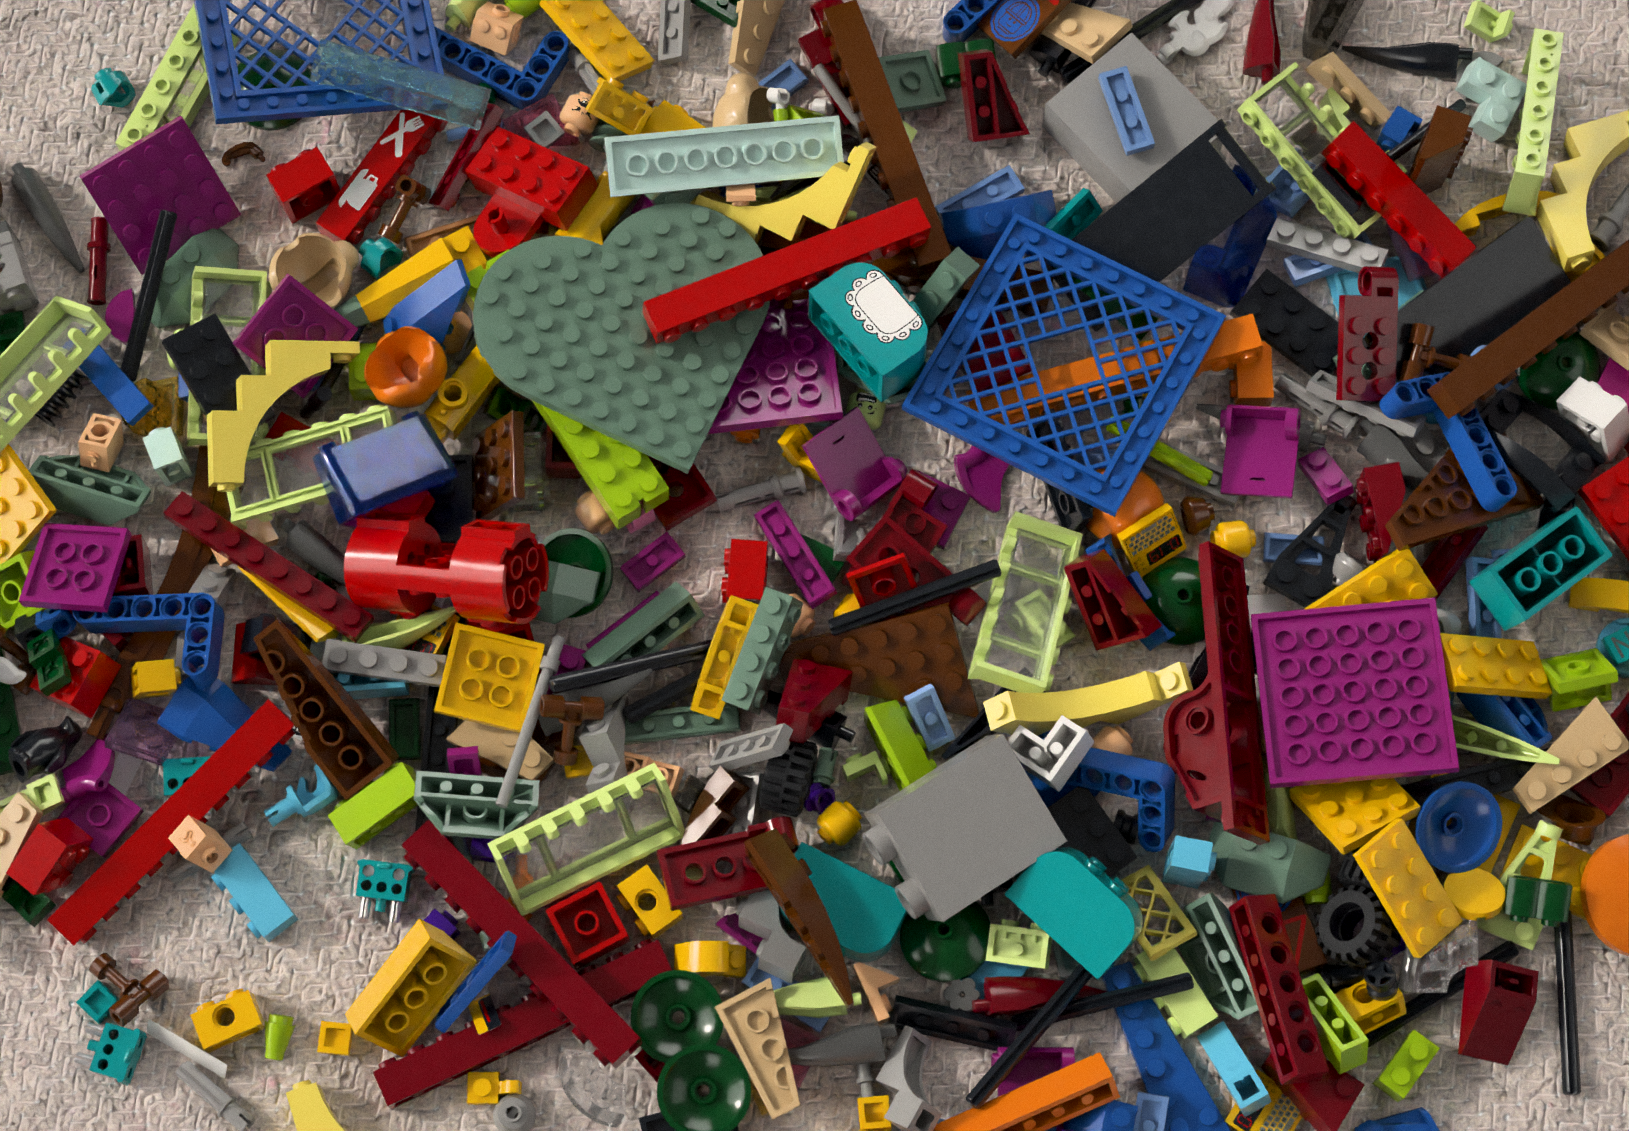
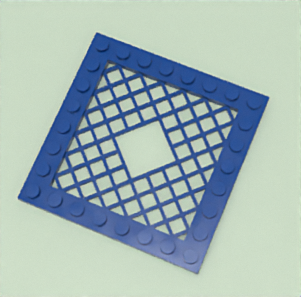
M194 0L216 124L444 107L449 104V96L429 0H398L399 9L390 4L393 0H375L381 4L375 13L362 6L366 0H359L358 2L355 0H344L353 8L322 43L276 12L285 0H278L272 8L260 0H248L250 2L242 10L232 4L231 0ZM254 5L266 12L259 22L247 14ZM227 8L237 14L230 24ZM385 9L398 16L392 25L379 18ZM357 10L370 18L363 27L350 19ZM271 16L283 24L277 33L264 26ZM242 18L254 26L247 36L235 28ZM401 21L403 24L404 34L395 29ZM374 22L386 29L379 39L367 31ZM345 24L358 32L351 41L338 33ZM288 28L300 36L293 45L281 38V35ZM259 30L271 38L264 47L252 40V37ZM231 33L242 40L235 49ZM390 34L403 41L397 50L384 43ZM362 35L374 43L368 52L355 45ZM333 38L346 45L339 55L326 47ZM304 40L317 47L310 57L297 49ZM275 42L288 49L281 59L268 51ZM246 44L259 52L252 61L239 53ZM406 46L408 49L409 59L400 54L406 48ZM379 47L391 55L385 64L372 56ZM350 49L363 57L356 66L343 58ZM321 52L334 59L327 68L315 61V58ZM292 54L305 61L298 70L285 63ZM263 56L276 63L269 72L256 65ZM236 59L246 65L240 74H238ZM395 59L408 66L401 76L389 68ZM367 61L379 68V71L373 78L360 70ZM338 63L351 71L344 80L331 72ZM309 65L322 73L315 82L302 74ZM280 67L293 75L286 84L273 77ZM251 69L264 77L256 87L244 79ZM384 72L393 78L378 80ZM412 72L413 77L407 78V76ZM355 75L365 80L360 82H349ZM326 77L335 82L334 84H321ZM297 79L308 85L291 87ZM268 81L278 87L262 89ZM241 85L246 87L248 90H241Z
M1015 213L903 402L902 410L1115 517L1223 326L1226 315ZM1039 260L1043 273L1028 277L1024 264ZM1046 264L1057 269L1048 271ZM1020 268L1023 279L1012 281L1017 270ZM1065 273L1069 286L1054 290L1050 277ZM1072 276L1083 282L1074 284ZM1045 279L1049 292L1034 295L1030 283ZM1025 284L1029 297L1014 301L1010 288ZM1092 286L1096 299L1080 303L1076 290ZM1098 289L1110 295L1100 297ZM1006 292L1009 303L998 305L1003 294ZM1072 292L1075 305L1060 308L1056 296ZM1051 297L1055 310L1040 314L1036 301ZM1118 299L1122 312L1107 316L1103 303ZM1125 302L1136 308L1127 310ZM1031 303L1035 316L1020 320L1016 307ZM1098 305L1102 317L1087 321L1083 309ZM1011 308L1015 321L1000 325L996 312ZM1078 310L1082 323L1066 327L1062 314ZM1144 312L1149 325L1133 329L1129 316ZM1151 315L1163 321L1154 323ZM992 316L995 327L984 329L989 318ZM1058 316L1062 329L1046 333L1042 320ZM1124 318L1128 331L1113 335L1109 322ZM1037 321L1041 334L1026 338L1022 325ZM1104 323L1108 336L1093 340L1089 327ZM1171 325L1175 338L1160 342L1156 329ZM1017 327L1021 340L1006 344L1002 331ZM1178 328L1181 329V330H1183V333H1182L1181 336H1180V333H1179V331H1178ZM1084 329L1101 379L1044 394L1028 344ZM1151 331L1155 344L1140 348L1136 335ZM997 333L1001 345L985 349L982 336ZM1131 336L1135 349L1120 353L1115 340ZM977 340L981 351L969 354ZM1111 342L1115 355L1099 359L1095 346ZM1176 344L1168 360H1166L1163 348ZM1024 346L1027 359L1012 362L1008 350ZM1157 349L1161 363L1146 366L1142 353ZM1003 351L1007 364L991 368L988 355ZM1137 355L1141 368L1126 372L1122 359ZM983 357L987 370L971 374L967 361ZM1117 361L1121 374L1106 378L1102 364ZM963 364L966 375L955 378ZM1029 364L1033 377L1018 381L1014 368ZM1162 369L1155 383L1152 384L1149 372ZM1009 370L1013 383L998 387L994 374ZM1144 374L1148 387L1132 391L1128 378ZM989 375L993 389L977 393L974 379ZM1123 379L1127 393L1112 397L1108 383ZM969 381L973 394L957 398L953 385ZM1036 383L1040 396L1024 400L1020 387ZM1103 385L1107 398L1092 402L1088 389ZM948 388H949V391H950V394H951L952 399L949 398V397H947V396H945V394H946ZM1016 389L1019 402L1004 406L1000 393ZM1083 391L1087 404L1071 408L1067 395ZM1148 393L1139 409L1135 397ZM995 394L999 408L983 411L980 398ZM1062 396L1066 410L1051 414L1047 400ZM1130 398L1134 412L1118 415L1114 402ZM975 400L978 412L961 403ZM1042 402L1046 415L1030 419L1026 406ZM1109 404L1113 417L1098 421L1094 408ZM1022 408L1026 421L1010 425L1006 412ZM1089 410L1093 423L1078 427L1074 413ZM1001 413L1005 425L989 418V416ZM1069 415L1073 428L1057 433L1053 419ZM1134 418L1125 434L1121 421ZM1048 421L1052 434L1037 438L1033 425ZM1116 423L1120 436L1104 440L1100 427ZM1028 427L1031 438L1015 430ZM1096 429L1100 442L1084 446L1080 433ZM1075 434L1079 448L1064 452L1059 438ZM1055 440L1058 452L1041 443ZM1120 443L1111 459L1107 446ZM1102 448L1106 461L1090 465L1086 452ZM1081 453L1085 465L1069 458V456ZM1107 467L1103 474L1095 471Z

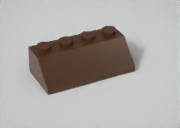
M1437 105L1416 151L1408 176L1425 194L1441 188L1446 178H1452L1454 170L1457 168L1460 157H1462L1473 132V128L1468 127L1471 119L1470 115Z

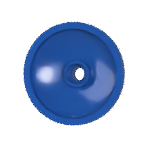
M1466 781L1452 782L1437 789L1424 802L1416 821V841L1427 861L1434 867L1449 873L1467 872L1480 866L1494 852L1502 832V815L1496 799L1485 788ZM1451 818V824L1446 826L1447 821Z

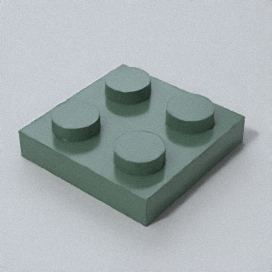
M929 50L878 57L899 113L943 106L946 103L947 99Z

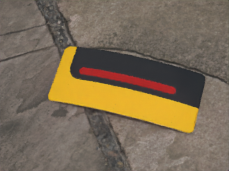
M490 994L473 1000L468 1005L479 1035L501 1025Z

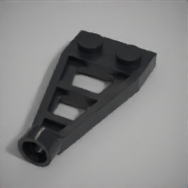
M1348 495L1329 504L1277 557L1263 584L1305 608L1325 596L1332 585L1335 556L1337 553H1340L1349 515H1351L1355 508L1356 501ZM1322 525L1335 532L1329 548L1312 539V536ZM1305 549H1310L1322 556L1321 570L1316 576L1295 565V558Z

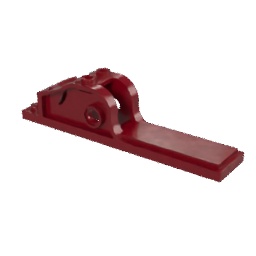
M1207 541L1199 544L1200 553H1198L1208 674L1204 682L1197 689L1179 696L1168 708L1163 723V750L1169 766L1175 774L1177 773L1187 791L1185 796L1193 810L1220 820L1224 831L1262 845L1270 842L1244 558ZM1230 725H1231V727H1232L1231 736H1229V726H1230Z

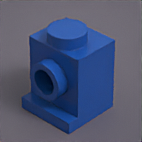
M1397 105L1380 132L1376 144L1384 152L1390 151L1417 131L1423 119Z

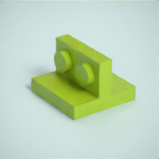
M1597 648L1540 659L1552 690V694L1549 696V704L1553 712L1588 705L1595 697L1600 702L1612 700L1611 683L1618 682V671Z

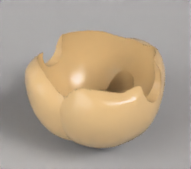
M737 73L731 76L727 82L725 94L720 98L715 108L712 127L773 122L774 118L771 107L775 103H770L767 100V90L769 88L760 86L756 78L747 73Z
M304 233L296 237L290 244L280 247L274 254L269 266L271 288L274 291L288 273L331 308L335 309L343 302L350 289L352 271L358 265L359 253L350 242L344 240L333 241L320 233Z

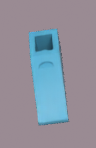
M1224 1021L1197 1036L1244 1117L1272 1102L1268 1091Z

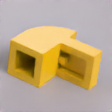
M804 423L789 425L777 441L784 450L781 455L795 468L800 466L804 474L822 483L802 447L803 444L813 438V435Z
M691 941L675 944L674 970L693 972L701 977L715 975L742 978L746 976V946L729 944L728 941Z

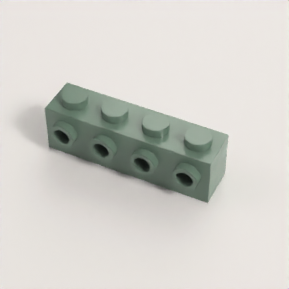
M674 582L583 653L582 657L589 667L659 652L705 616L693 596L679 583Z
M768 587L765 588L721 699L722 701L760 715L762 708L767 702L771 684L778 674L782 656L789 646L794 626L800 618L803 602L785 593Z

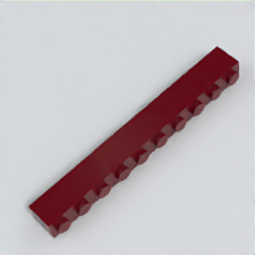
M429 820L401 845L406 852L403 858L414 870L420 867L427 874L423 879L434 891L441 888L448 896L444 899L445 902L456 913L462 910L469 917L465 922L477 935L482 931L490 939L486 943L490 949L505 931H510L517 936L513 953L509 957L511 962L507 966L518 978L525 975L532 983L529 989L540 1000L546 997L553 1004L550 1008L551 1012L561 1022L567 1019L574 1026L571 1030L573 1035L583 1045L588 1041L596 1049L592 1054L604 1067L610 1063L616 1070L643 1044L641 1038Z
M651 939L641 941L634 946V951L626 955L623 952L613 954L606 959V964L598 968L595 965H590L578 971V974L610 1007H613L636 996L640 988L652 977L672 970L659 940L654 942ZM532 992L522 997V1003L514 1007H510L507 1004L496 1009L501 1022L500 1026L479 1035L473 1020L464 1024L465 1029L454 1034L453 1031H448L436 1037L437 1042L425 1047L424 1044L409 1049L407 1051L408 1056L396 1060L393 1057L378 1064L379 1069L374 1071L373 1074L387 1106L390 1109H394L463 1077L468 1072L478 1070L572 1026V1024L567 1019L561 1022L550 1010L553 1004L546 997L540 1000Z

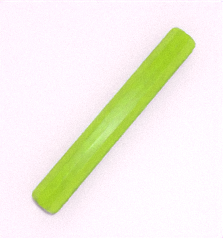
M1124 420L1121 421V424L1126 434L1131 424ZM1116 423L1106 425L1107 431L1117 437L1120 436ZM1159 440L1150 454L1153 458L1202 486H1207L1213 477L1211 470Z

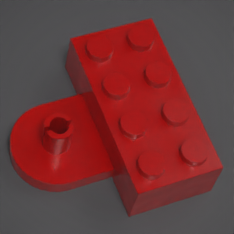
M497 126L465 170L475 189L492 197L476 219L473 229L474 238L485 254L496 257L508 249L511 250L524 242L530 241L543 221L567 231L599 185L588 166Z

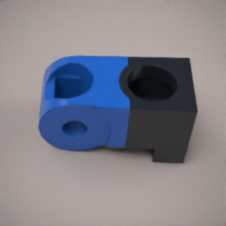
M46 608L44 611L29 617L25 614L16 618L14 635L28 653L27 643L52 628L58 638L61 639L75 629L77 621L69 610Z

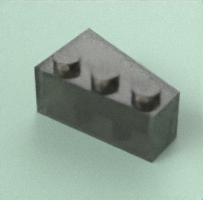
M1308 0L1302 37L1303 57L1315 61L1331 52L1336 54L1365 0Z

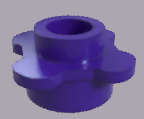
M813 783L810 786L808 799L804 803L806 811H815L820 815L829 805L836 801L834 790L832 788L825 789L820 783Z

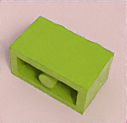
M1412 1030L1401 1042L1372 1084L1396 1102L1403 1100L1440 1048L1416 1030Z

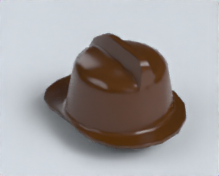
M1562 794L1537 810L1543 816L1551 819L1553 825L1563 829L1560 836L1561 839L1587 846L1593 842L1597 826L1603 824L1606 820V815L1601 809L1586 805Z

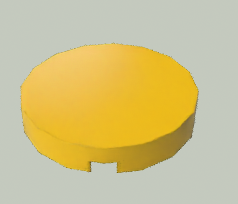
M1479 868L1463 873H1451L1443 884L1444 890L1460 917L1467 920L1477 921V918L1484 917L1485 920L1492 919L1501 912L1505 902V888L1500 880L1491 873Z

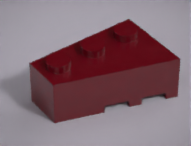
M982 49L958 53L968 140L980 142L1029 135V130L1024 124L993 52Z
M1105 549L1079 556L1064 566L1096 651L1146 638L1162 626Z
M793 659L776 720V725L785 723L793 729L789 741L804 744L822 726V721L826 717L831 718L835 714V709L840 704L844 705L848 701L853 671L817 664L807 659Z
M1271 1051L1261 1066V1069L1275 1082L1286 1098L1289 1097L1299 1109L1301 1117L1305 1121L1308 1120L1316 1131H1337L1365 1085L1347 1072L1339 1074L1329 1060H1327L1329 1072L1308 1083L1281 1085Z

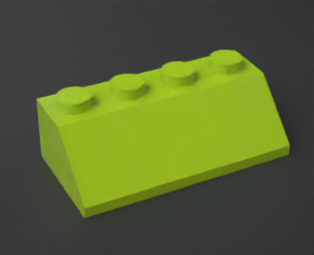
M892 700L865 708L864 723L881 756L886 759L891 776L899 791H901L938 766L933 758L927 759L923 751L927 748L919 732L914 734L909 724L913 722V719L905 705L900 707L897 700Z

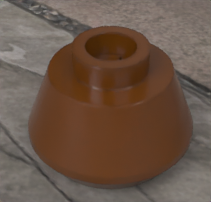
M1185 496L1180 502L1182 521L1188 534L1197 536L1211 526V520H1215L1213 505L1211 502L1206 503L1204 498Z

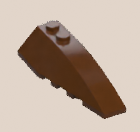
M279 619L253 638L269 673L273 675L276 681L277 690L282 700H285L292 715L291 719L295 728H298L303 738V744L307 753L346 800L396 761L399 754L325 666Z
M774 828L744 842L746 856L849 1010L854 1006L846 964L826 908L808 877L812 874V871L803 858L800 860L796 859L791 851L795 846L786 832L781 835L777 828Z

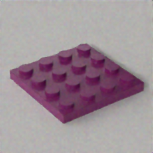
M181 115L79 176L141 275L145 273L161 210H168L177 214L166 260L171 258L192 236L210 229H219L241 216V213Z

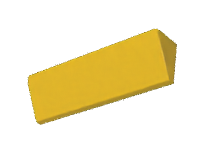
M238 566L257 587L316 643L337 637L339 634L337 630Z

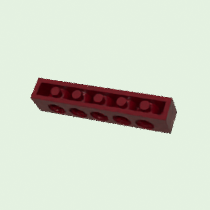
M1276 895L1244 896L1231 905L1229 911L1281 1085L1312 1082L1329 1072Z

